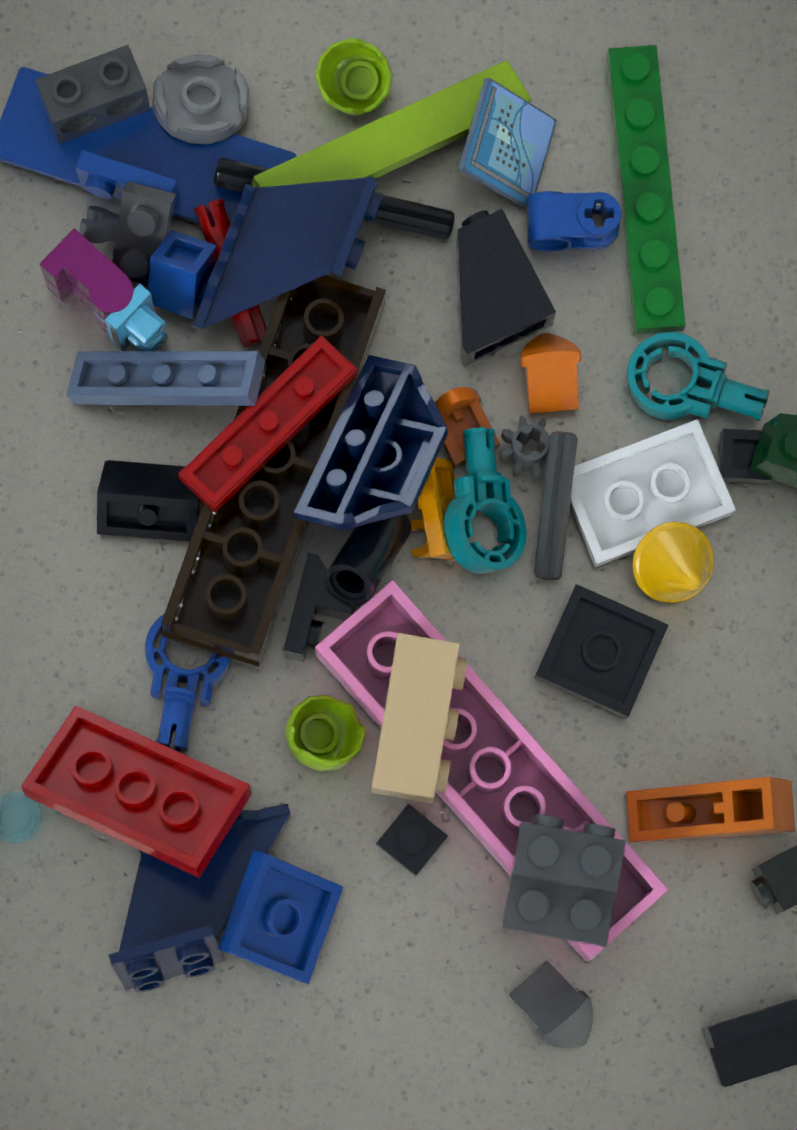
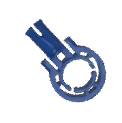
M163 614L151 626L145 643L146 662L153 677L150 691L152 698H161L164 676L168 675L156 742L170 748L172 733L176 731L174 750L185 753L189 747L188 739L193 711L196 707L199 682L203 680L200 706H209L213 688L226 676L230 668L231 659L225 657L217 658L218 655L212 653L208 662L200 667L182 669L175 666L165 655V649L168 646L167 638L162 637L159 649L155 648L156 641L163 632L161 626ZM155 659H160L162 665H158ZM179 682L186 683V689L178 687Z

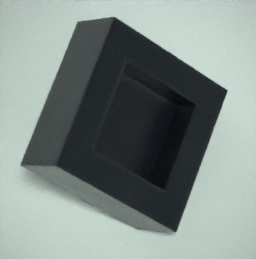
M724 428L720 432L719 471L724 482L769 484L772 481L770 477L750 471L762 430Z
M408 804L376 845L416 877L447 839L448 835Z

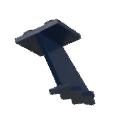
M368 176L366 178L258 188L245 184L238 208L225 236L220 255L209 278L193 326L204 329L331 272L342 276L346 267L353 270L356 269L366 241L357 238L364 220L374 222L384 196L383 193L375 191L378 180Z
M288 803L260 810H242L200 878L139 850L141 858L118 952L108 954L111 966L125 990L134 988L135 992L151 991L165 984L164 979L184 974L186 978L200 977L212 972L215 969V964L225 962L223 952L217 949L219 945L218 938L227 924L253 850L269 854L291 817Z

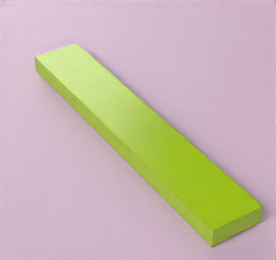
M505 60L254 176L252 184L258 188L366 178L368 176L376 179L468 136L485 78L493 79L529 103H531L532 99L509 61Z

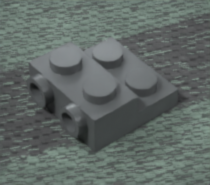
M533 814L531 823L521 822L519 825L501 929L607 947L626 840L614 838L616 829L612 827L586 823L582 833L562 829L564 820L561 818Z

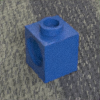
M171 229L150 258L148 291L151 293L153 305L193 319L199 310L209 278L215 267L217 245Z

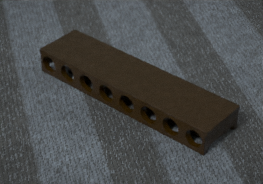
M324 275L278 296L258 351L265 360L258 396L321 335L358 368V375L216 513L205 503L203 504L161 621L162 637L259 669L310 523L296 519L294 511L366 362L385 307V289L376 287L374 291ZM239 406L235 418L248 406Z

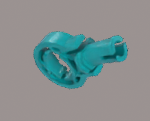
M664 332L647 338L637 346L628 363V386L634 402L645 413L659 419L675 420L687 417L690 414L708 419L711 410H717L720 407L760 421L764 413L762 410L766 408L770 390H763L728 379L725 374L726 362L709 357L704 347L698 341L682 333ZM668 347L669 357L682 359L691 368L692 379L677 394L663 395L653 390L650 400L640 391L636 382L642 380L645 393L650 392V382L647 381L648 371L654 362L663 358L661 348ZM701 384L710 387V390L703 387H699L698 385Z
M486 427L470 428L462 431L466 475L454 480L455 498L449 503L443 522L445 540L454 559L465 569L478 574L498 571L513 565L520 558L524 550L527 536L524 515L516 500L511 496L510 479H506V477L501 476L500 472H497L494 448L495 431L493 428L486 429ZM477 511L482 512L486 517H491L498 530L497 542H505V544L495 546L492 550H487L478 541L469 542L468 538L474 536L472 520Z

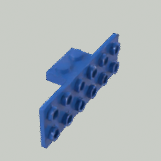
M21 67L18 70L0 119V161L83 187L87 192L105 199H111L112 197L121 199L122 191L128 181L176 194L173 216L199 224V221L193 209L204 204L205 207H209L208 202L223 199L230 224L238 208L242 192L214 185V174L220 158L271 169L296 157L294 152L237 134H233L224 141L208 145L187 143L171 136L158 123L152 107H150V110L59 144L41 102L35 79L48 74L26 67Z

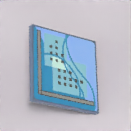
M485 78L458 170L527 210V197L537 191L557 119L493 79Z

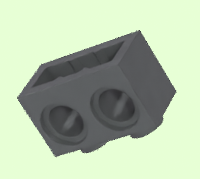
M129 45L35 79L41 102L59 144L150 110L147 88Z

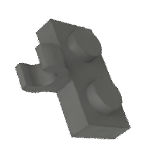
M128 181L122 191L119 214L102 207L89 206L87 219L82 218L79 233L90 243L114 241L112 263L126 274L130 280L148 285L150 258L170 232L176 194Z

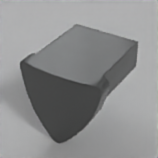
M548 961L509 994L514 1003L537 1027L536 1034L546 1043L560 1048L581 1047L587 1043L593 1023L591 999L583 990L577 992Z

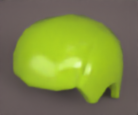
M348 38L332 43L319 57L315 78L322 97L329 105L346 114L360 116L378 109L390 95L393 73L387 57L376 46L359 38Z
M329 695L308 696L291 710L285 728L287 745L293 756L299 763L315 771H329L342 768L361 752L367 734V727L359 721L354 706L349 702L338 700Z

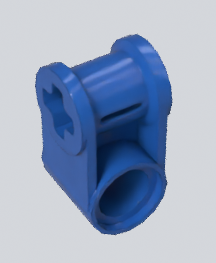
M544 191L533 193L527 197V246L532 250L540 252H556L565 249L598 250L607 248L614 243L619 234L622 214L620 204L613 196L603 192L563 193ZM593 215H602L604 227H595Z

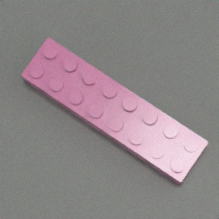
M393 580L315 646L316 657L380 729H382L398 633L446 641ZM467 664L463 690L452 689L449 707L450 709L459 710L454 741L444 739L441 760L451 761L446 792H435L509 876L511 875L519 825L521 822L531 823L533 814L561 818L564 820L562 829L582 833L586 823L612 827ZM615 830L614 838L624 840ZM626 842L607 945L668 891L665 885ZM568 941L585 962L591 960L605 948Z

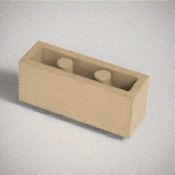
M398 633L371 793L433 804L435 791L446 792L451 761L441 760L444 739L454 741L459 710L449 708L452 689L463 690L468 659L458 657L460 643Z

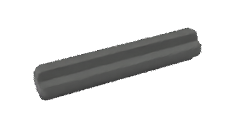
M552 432L549 440L534 567L535 576L544 580H559L562 576L578 442L576 434L570 432Z

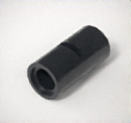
M406 514L354 528L325 574L326 586L336 598L351 605H361L370 600L411 534L412 527Z

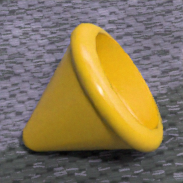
M672 521L654 527L644 535L634 552L632 566L636 583L644 594L662 603L684 602L694 597L706 586L713 572L714 555L710 541L701 530L686 522Z

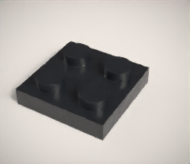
M576 584L534 678L627 719L662 642L668 624Z

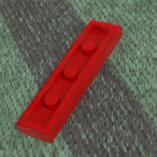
M321 335L257 397L255 406H248L178 473L179 479L216 513L358 375V368Z

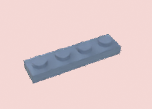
M78 351L66 395L75 405L255 406L265 360L258 351Z

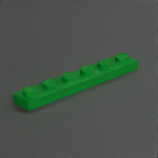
M657 45L608 48L607 62L634 334L683 331L686 325Z

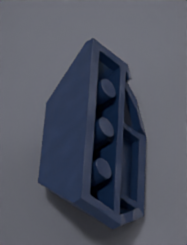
M372 355L368 356L294 511L296 519L345 530L413 512L448 434L447 426L424 385L416 365Z

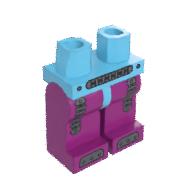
M75 228L39 264L48 290L62 302L72 292L95 313L98 325L102 330L109 333L111 342L121 351L129 343L138 351H157L168 339L167 333L163 331L166 327L165 321L155 313L151 293L141 284L133 290L132 282L127 275Z

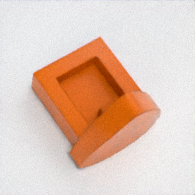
M550 333L538 335L525 345L520 356L521 366L525 367L529 414L579 409L577 363L582 361L581 350L574 343L560 336Z
M470 387L450 389L434 402L447 426L448 434L443 447L449 459L452 460L455 469L466 464L462 431L479 427L492 428L480 405L482 400L478 392ZM495 434V435H494V440H495V447H494V448H495V450H496V449L499 448L500 442H499V440H498V438H497V436H496V434Z

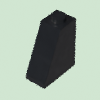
M503 209L491 214L487 210L479 211L466 218L461 223L462 228L458 229L456 256L460 359L465 367L552 326L556 314Z

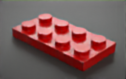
M76 705L21 785L26 797L198 878L204 872L252 795L248 783Z

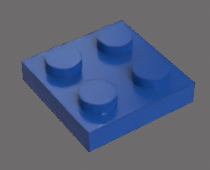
M253 850L217 949L293 980L309 984L343 886L266 853Z

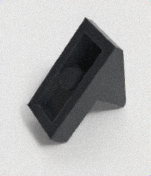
M310 552L307 554L283 649L285 658L302 662L305 661L307 649L315 651V646L319 644L323 621L315 620L316 614L345 621L354 613L350 604L336 598L327 588L325 583L327 568L318 554Z

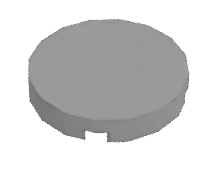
M193 54L175 59L167 65V70L160 77L159 75L157 76L153 87L152 109L158 123L171 136L187 143L208 145L224 141L241 129L248 117L250 89L244 75L236 68L234 71L226 66L225 60L211 55Z

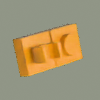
M437 457L417 502L419 509L422 510L423 520H412L410 522L411 531H425L427 539L421 548L411 550L413 557L456 561L448 549L443 530L446 509L451 500L455 498V474L452 460Z

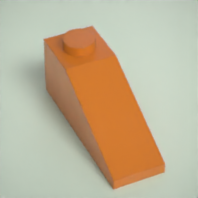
M761 777L626 791L630 842L633 843L796 832L791 780Z

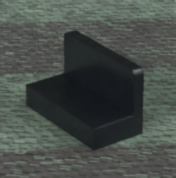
M114 460L105 461L97 490V534L190 542L199 518L200 498L179 479L178 473L186 466Z
M797 998L702 1028L719 1083L723 1087L797 1065Z

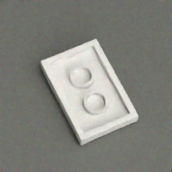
M698 419L574 467L570 508L595 567L634 553L644 535L662 523L672 521L686 522L699 528L733 515L736 511Z

